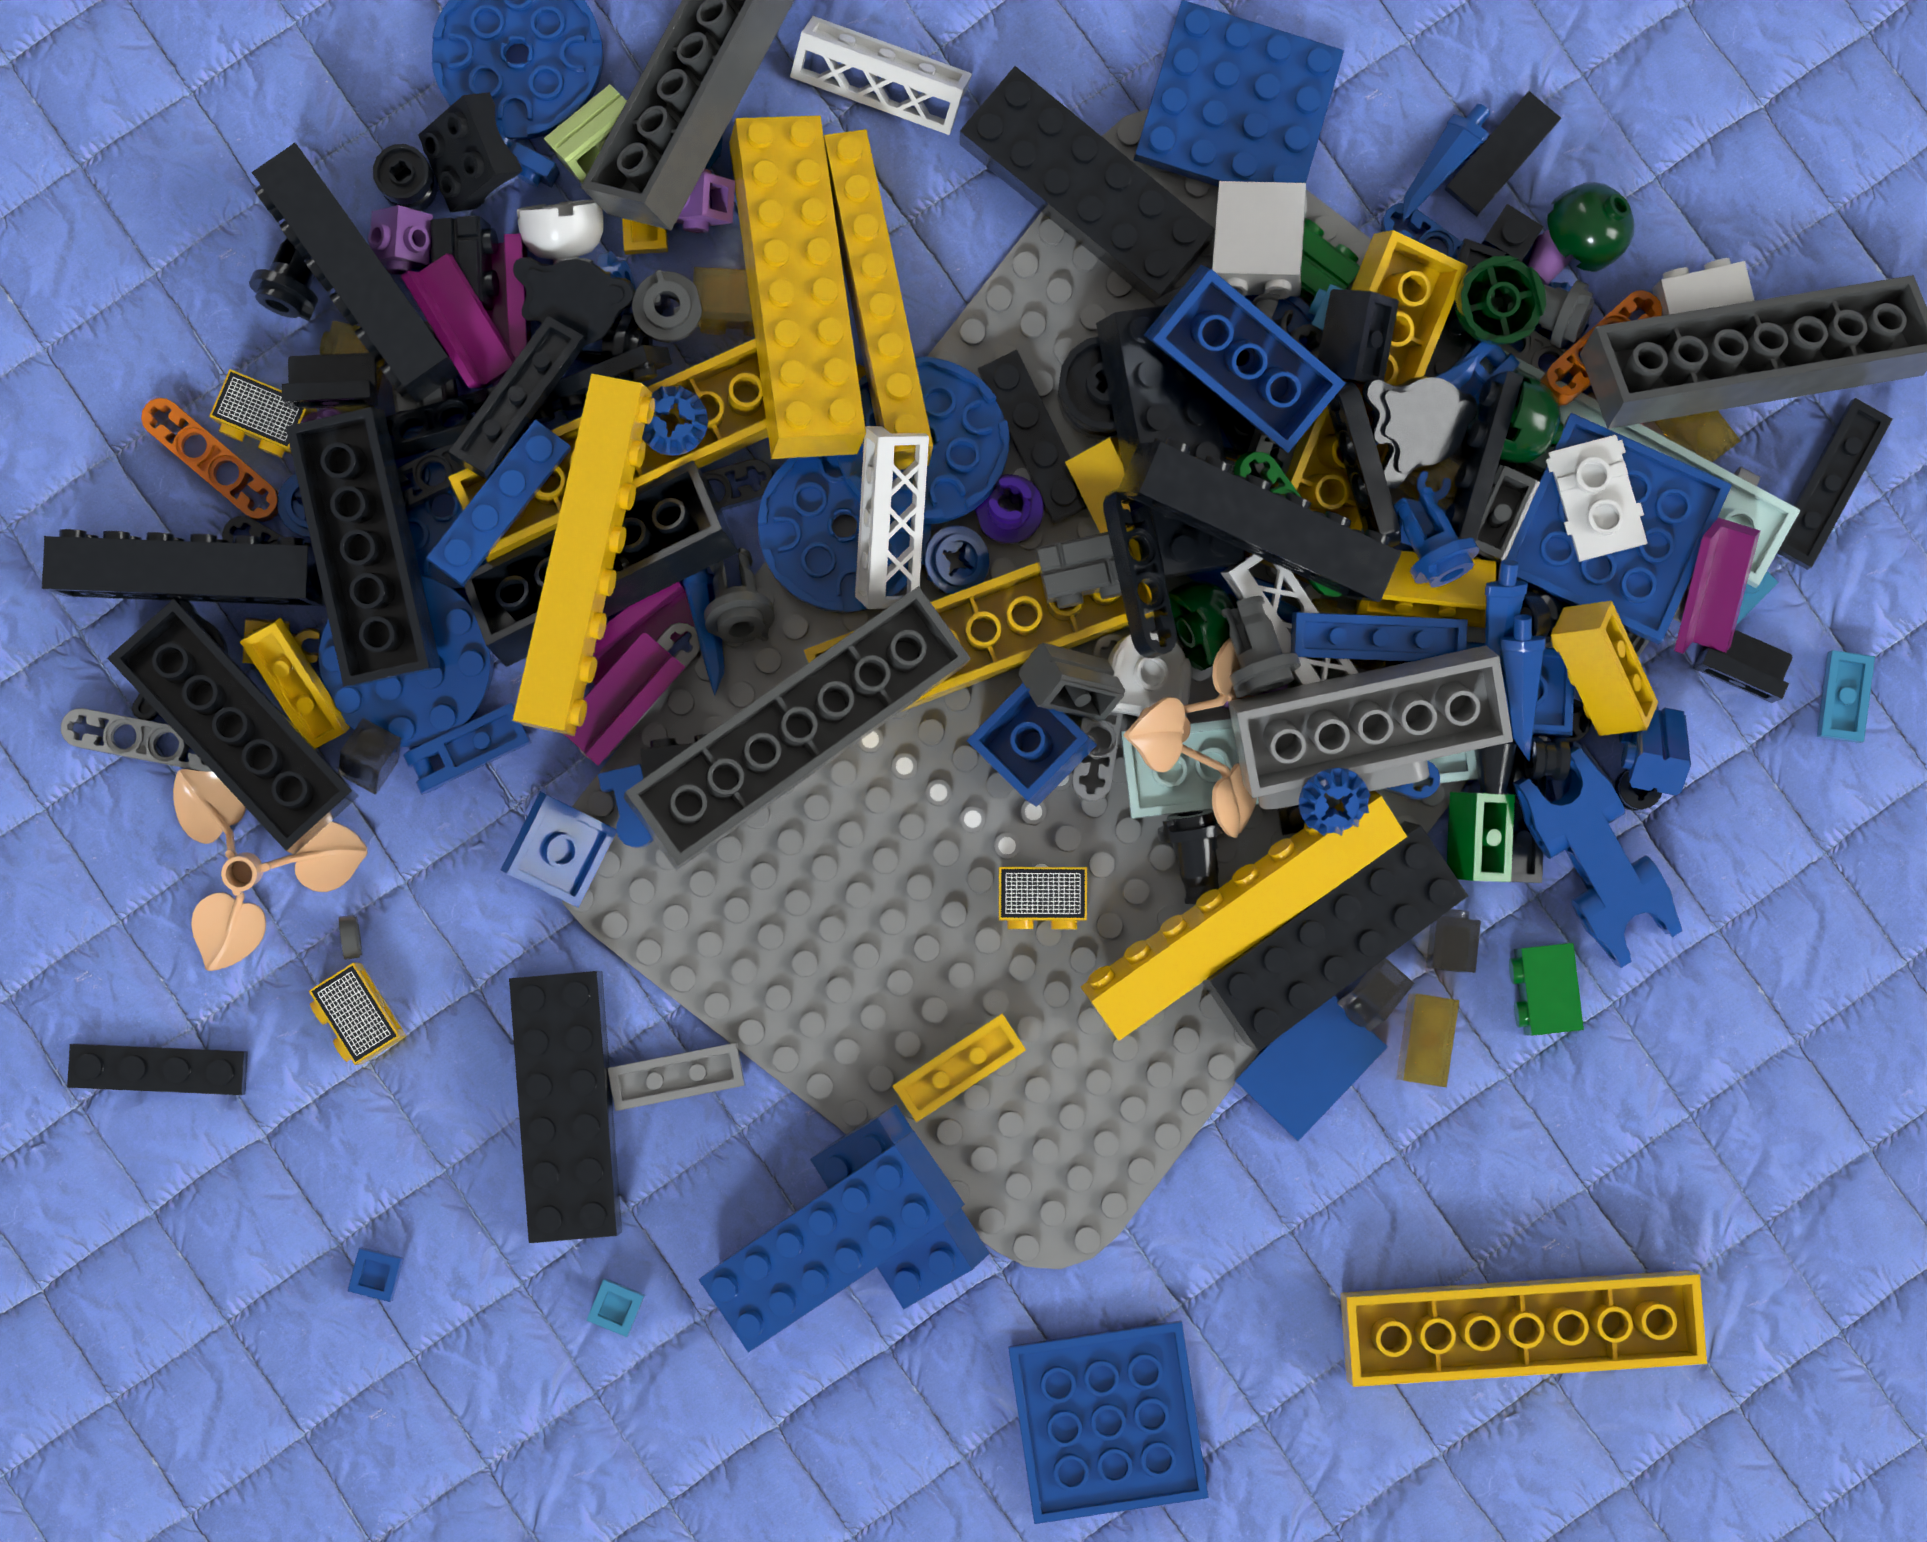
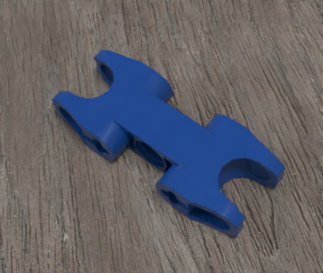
M1573 746L1570 748V775L1572 781L1569 791L1561 799L1549 802L1541 794L1537 786L1530 779H1525L1524 776L1513 782L1520 802L1525 824L1538 847L1549 859L1565 850L1587 889L1571 899L1572 907L1582 926L1602 947L1613 963L1622 968L1632 962L1624 933L1627 923L1634 916L1648 913L1657 926L1665 934H1670L1671 937L1682 932V927L1675 909L1671 890L1658 867L1647 855L1630 863L1609 823L1625 814L1624 806L1611 782L1601 774L1580 747Z

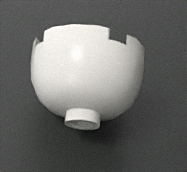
M594 200L566 201L553 205L540 204L517 209L518 227L522 241L528 250L537 257L553 259V265L563 260L579 258V256L590 253L600 242L603 233V209Z

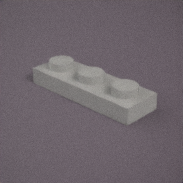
M737 1042L607 1068L615 1111L745 1086Z

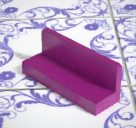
M520 233L504 234L505 243H498L497 253L492 254V270L497 272L499 278L498 296H493V309L486 310L515 360L531 339V321H527L521 312L526 298V289L513 273L515 261L521 257H528L527 247L522 241Z
M446 253L419 272L407 271L401 275L410 293L469 388L484 389L505 375L514 363L515 358L452 254Z
M1718 517L1703 535L1674 651L1683 654L1692 642L1725 653L1731 647L1761 530Z
M679 582L627 607L606 624L604 635L601 640H596L593 657L597 659L596 673L592 681L594 685L599 682L641 633H647L656 641L671 624L678 622L687 623L695 628L686 591ZM685 631L682 635L674 632L671 634L670 639L675 644L688 631Z
M641 633L584 697L583 700L587 702L586 717L581 727L577 726L575 736L564 735L599 766L685 669V666L647 633Z

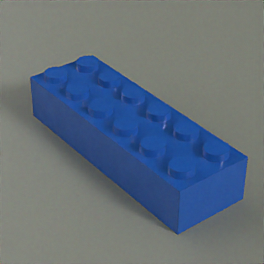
M913 1130L720 1262L698 1280L749 1353L947 1221L965 1203Z

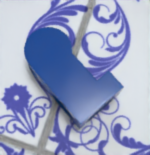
M638 764L599 773L598 779L601 791L605 793L614 791L620 816L616 824L619 839L625 845L633 848H643L650 845L654 841L624 799L625 792L643 780L642 765Z

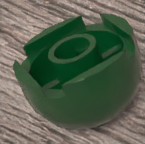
M1585 182L1565 191L1551 203L1554 204L1553 210L1547 214L1550 237L1558 251L1565 258L1571 254L1576 260L1581 262L1576 266L1581 270L1597 272L1615 262L1630 245L1634 236L1635 226L1628 201L1618 191L1608 185L1597 182Z
M1493 256L1472 266L1459 282L1455 294V312L1462 328L1474 339L1490 345L1511 344L1529 336L1546 308L1545 287L1539 274L1532 267H1527L1523 262L1517 261L1518 258L1512 256Z
M1519 372L1516 374L1524 377L1500 456V461L1514 464L1537 459L1547 451L1549 446L1554 447L1559 442L1563 433V423L1560 422L1561 412L1557 397L1545 384Z
M1192 581L1169 591L1168 595L1177 636L1184 646L1182 651L1185 654V658L1189 659L1193 668L1203 671L1213 666L1221 646L1230 638L1229 623L1227 618L1222 616L1221 610L1238 608L1236 604L1238 600L1234 595L1227 594L1222 588L1212 583Z

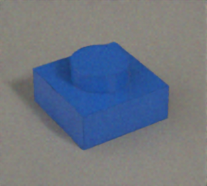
M363 1247L359 1248L348 1292L387 1302L393 1301L404 1258Z

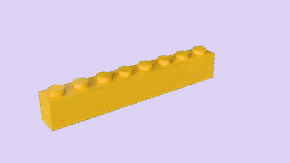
M867 129L824 135V143L839 247L876 426H882L890 433H926L929 436L927 466H929L933 442ZM916 445L894 446L893 464L899 470L906 469L915 460Z
M591 374L513 716V721L524 726L575 736L577 726L581 727L584 723L587 712V702L583 700L586 684L593 681L597 668V659L593 657L597 639H602L606 629L607 617L603 613L606 596L613 594L616 584V571L612 570L616 553L622 552L626 540V528L622 527L626 510H631L636 495V486L632 484L635 467H640L643 463L646 448L645 441H642L645 424L651 423L655 412V399L651 398L652 392L643 383Z
M1375 790L1369 791V813H1364L1361 817L1359 827L1352 826L1344 830L1342 836L1337 833H1327L1323 836L1317 830L1309 828L1305 823L1304 829L1294 836L1282 839L1272 845L1268 854L1254 864H1247L1239 868L1233 874L1232 879L1222 887L1207 891L1201 895L1196 905L1182 915H1175L1167 919L1161 925L1160 930L1147 940L1133 943L1126 949L1124 956L1110 966H1103L1095 970L1089 976L1088 981L1080 987L1118 1041L1404 840L1407 835L1383 797ZM1341 800L1338 805L1333 807L1337 811L1341 810L1343 812L1345 810Z

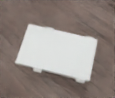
M1616 435L1547 453L1549 459H1546L1549 473L1553 472L1567 519V522H1564L1566 533L1572 537L1579 562L1648 543L1640 518L1644 515L1641 503H1636L1622 456L1623 453H1626L1622 440L1618 441Z

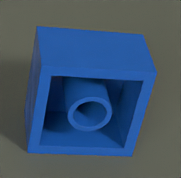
M1022 683L966 741L1029 803L1037 807L1097 744L1066 713L1055 711V709L1038 707L1029 693L1030 689L1026 688L1024 683Z

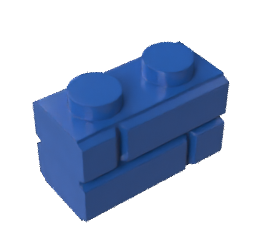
M1657 706L1646 731L1619 734V742L1625 743L1621 757V767L1628 769L1631 787L1649 791L1657 788L1659 793L1677 796L1683 790L1691 767L1686 715L1681 710L1666 707L1659 710Z

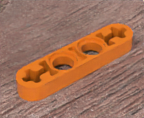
M1644 290L1634 291L1548 368L1540 382L1545 384L1558 399L1559 406L1571 403L1591 385L1585 366L1580 361L1578 353L1582 351L1595 327L1631 321L1628 318L1634 311L1642 309L1646 314L1641 315L1637 320L1662 316L1661 302L1655 295ZM1570 372L1574 376L1568 385L1562 388L1559 387L1556 382L1560 381Z
M156 398L145 405L141 415L144 428L245 515L260 522L269 521L277 516L278 491L185 411L166 398ZM170 409L172 410L168 417L181 428L177 435L164 425H159L155 428L158 421L154 415L158 410L163 413L168 412ZM185 422H188L189 425L184 427ZM201 435L207 443L205 452L196 458L188 457L184 450L186 440L190 436ZM174 438V441L171 444L169 441L170 439ZM227 462L235 463L239 469L237 480L230 485L220 484L216 477L219 466ZM250 476H252L254 480L248 483ZM246 484L260 495L265 494L267 491L269 492L266 496V501L269 503L267 509L263 510L258 507L252 511L255 504L254 501L241 491L245 488ZM240 492L238 498L236 499L234 495Z

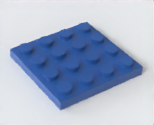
M1182 0L1133 161L1219 187V181L1306 183L1344 50Z
M1570 413L1563 426L1562 436L1553 451L1616 435L1618 441L1622 440L1626 453L1622 454L1623 460L1625 461L1636 503H1641L1644 515L1640 518L1648 543L1579 562L1572 537L1567 535L1564 522H1567L1554 474L1553 472L1549 473L1546 464L1539 480L1538 489L1506 560H1514L1519 563L1516 581H1525L1529 587L1544 591L1571 606L1612 601L1625 630L1659 645L1664 640L1694 572L1702 537L1717 520L1732 484Z
M1181 1320L1008 1346L1034 1524L1209 1498Z

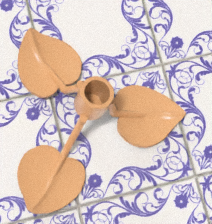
M1229 638L1221 646L1213 664V684L1216 691L1220 693L1217 698L1183 705L1175 697L1162 698L1151 707L1142 710L1138 719L1124 733V737L1137 749L1144 762L1154 771L1167 772L1178 761L1181 753L1219 771L1222 778L1216 782L1212 790L1214 815L1222 830L1229 837L1237 838L1238 834L1247 825L1257 801V797L1252 798L1243 786L1240 764L1236 763L1230 770L1228 766L1182 744L1188 739L1191 729L1190 721L1185 717V713L1223 706L1227 701L1237 700L1230 676L1241 668Z
M181 769L176 774L173 801L178 821L189 837L203 844L212 843L221 836L222 832L225 833L227 844L225 856L229 860L222 867L221 877L224 884L236 895V898L224 892L213 893L202 899L194 909L191 922L192 933L201 953L205 969L208 971L234 965L253 952L262 941L266 931L265 913L256 904L243 903L245 898L243 891L257 884L261 880L263 872L296 862L295 875L302 885L313 891L328 892L344 885L368 854L367 846L355 832L334 821H331L295 855H287L262 863L252 853L243 852L237 854L234 832L230 826L238 823L243 818L246 807L213 772Z

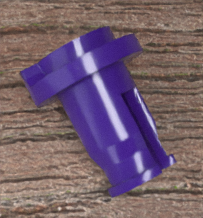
M1004 474L998 480L999 483L991 495L975 508L981 531L988 538L1001 544H1016L1025 541L1037 531L1043 518L1044 505L1039 490L1032 482L1019 475ZM1005 499H1009L1012 504L1019 503L1021 512L1017 510L1008 511L1007 508H1001L999 503Z

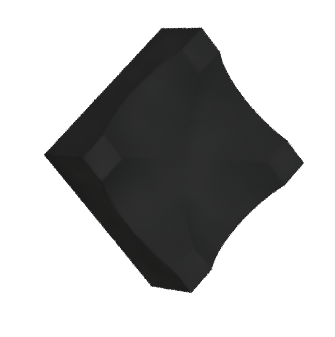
M490 92L461 96L418 134L423 151L429 160L438 182L439 190L445 199L450 213L477 209L485 202V198L494 189L522 172L517 157L506 146L498 131L495 120V103Z

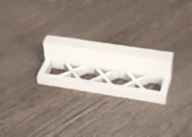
M812 16L801 32L790 78L950 135L953 130L961 100L969 87L972 73L815 16ZM807 51L823 56L830 69L819 74L803 68ZM852 67L862 70L870 84L862 88L849 84L843 71ZM891 82L901 84L910 98L900 103L889 99L883 86ZM934 96L950 102L946 119L930 114L923 101Z
M865 426L866 435L863 448L855 597L867 609H887L904 597L886 596V582L899 569L907 577L906 594L920 586L929 436L926 433H890L882 426ZM916 445L915 460L901 473L893 464L894 446ZM894 472L898 477L892 482ZM914 475V480L912 484L909 481V479ZM905 484L913 492L912 504L899 516L891 508V496ZM890 515L895 519L891 524ZM910 518H911V528L906 524V522H907ZM903 527L910 535V544L896 559L888 550L889 539ZM888 558H889L893 563H891V564L887 567ZM907 561L908 570L903 566Z
M1253 554L1246 558L1245 561L1222 571V576L1238 600L1253 596H1262L1265 603L1262 606L1265 614L1272 621L1282 653H1291V634L1287 628L1291 629L1292 624L1282 622L1277 614L1280 595L1296 598L1301 605V612L1319 613L1293 573L1274 564L1277 569L1274 588L1260 586L1248 569L1263 559ZM1283 580L1285 581L1291 592L1281 590ZM1263 592L1273 593L1271 604ZM1298 657L1301 666L1292 672L1294 677L1293 683L1296 687L1326 680L1328 668L1342 670L1346 675L1358 673L1350 659H1336L1340 664L1338 665L1330 663V658H1323L1322 661L1307 659L1306 657ZM1312 665L1321 666L1319 676Z

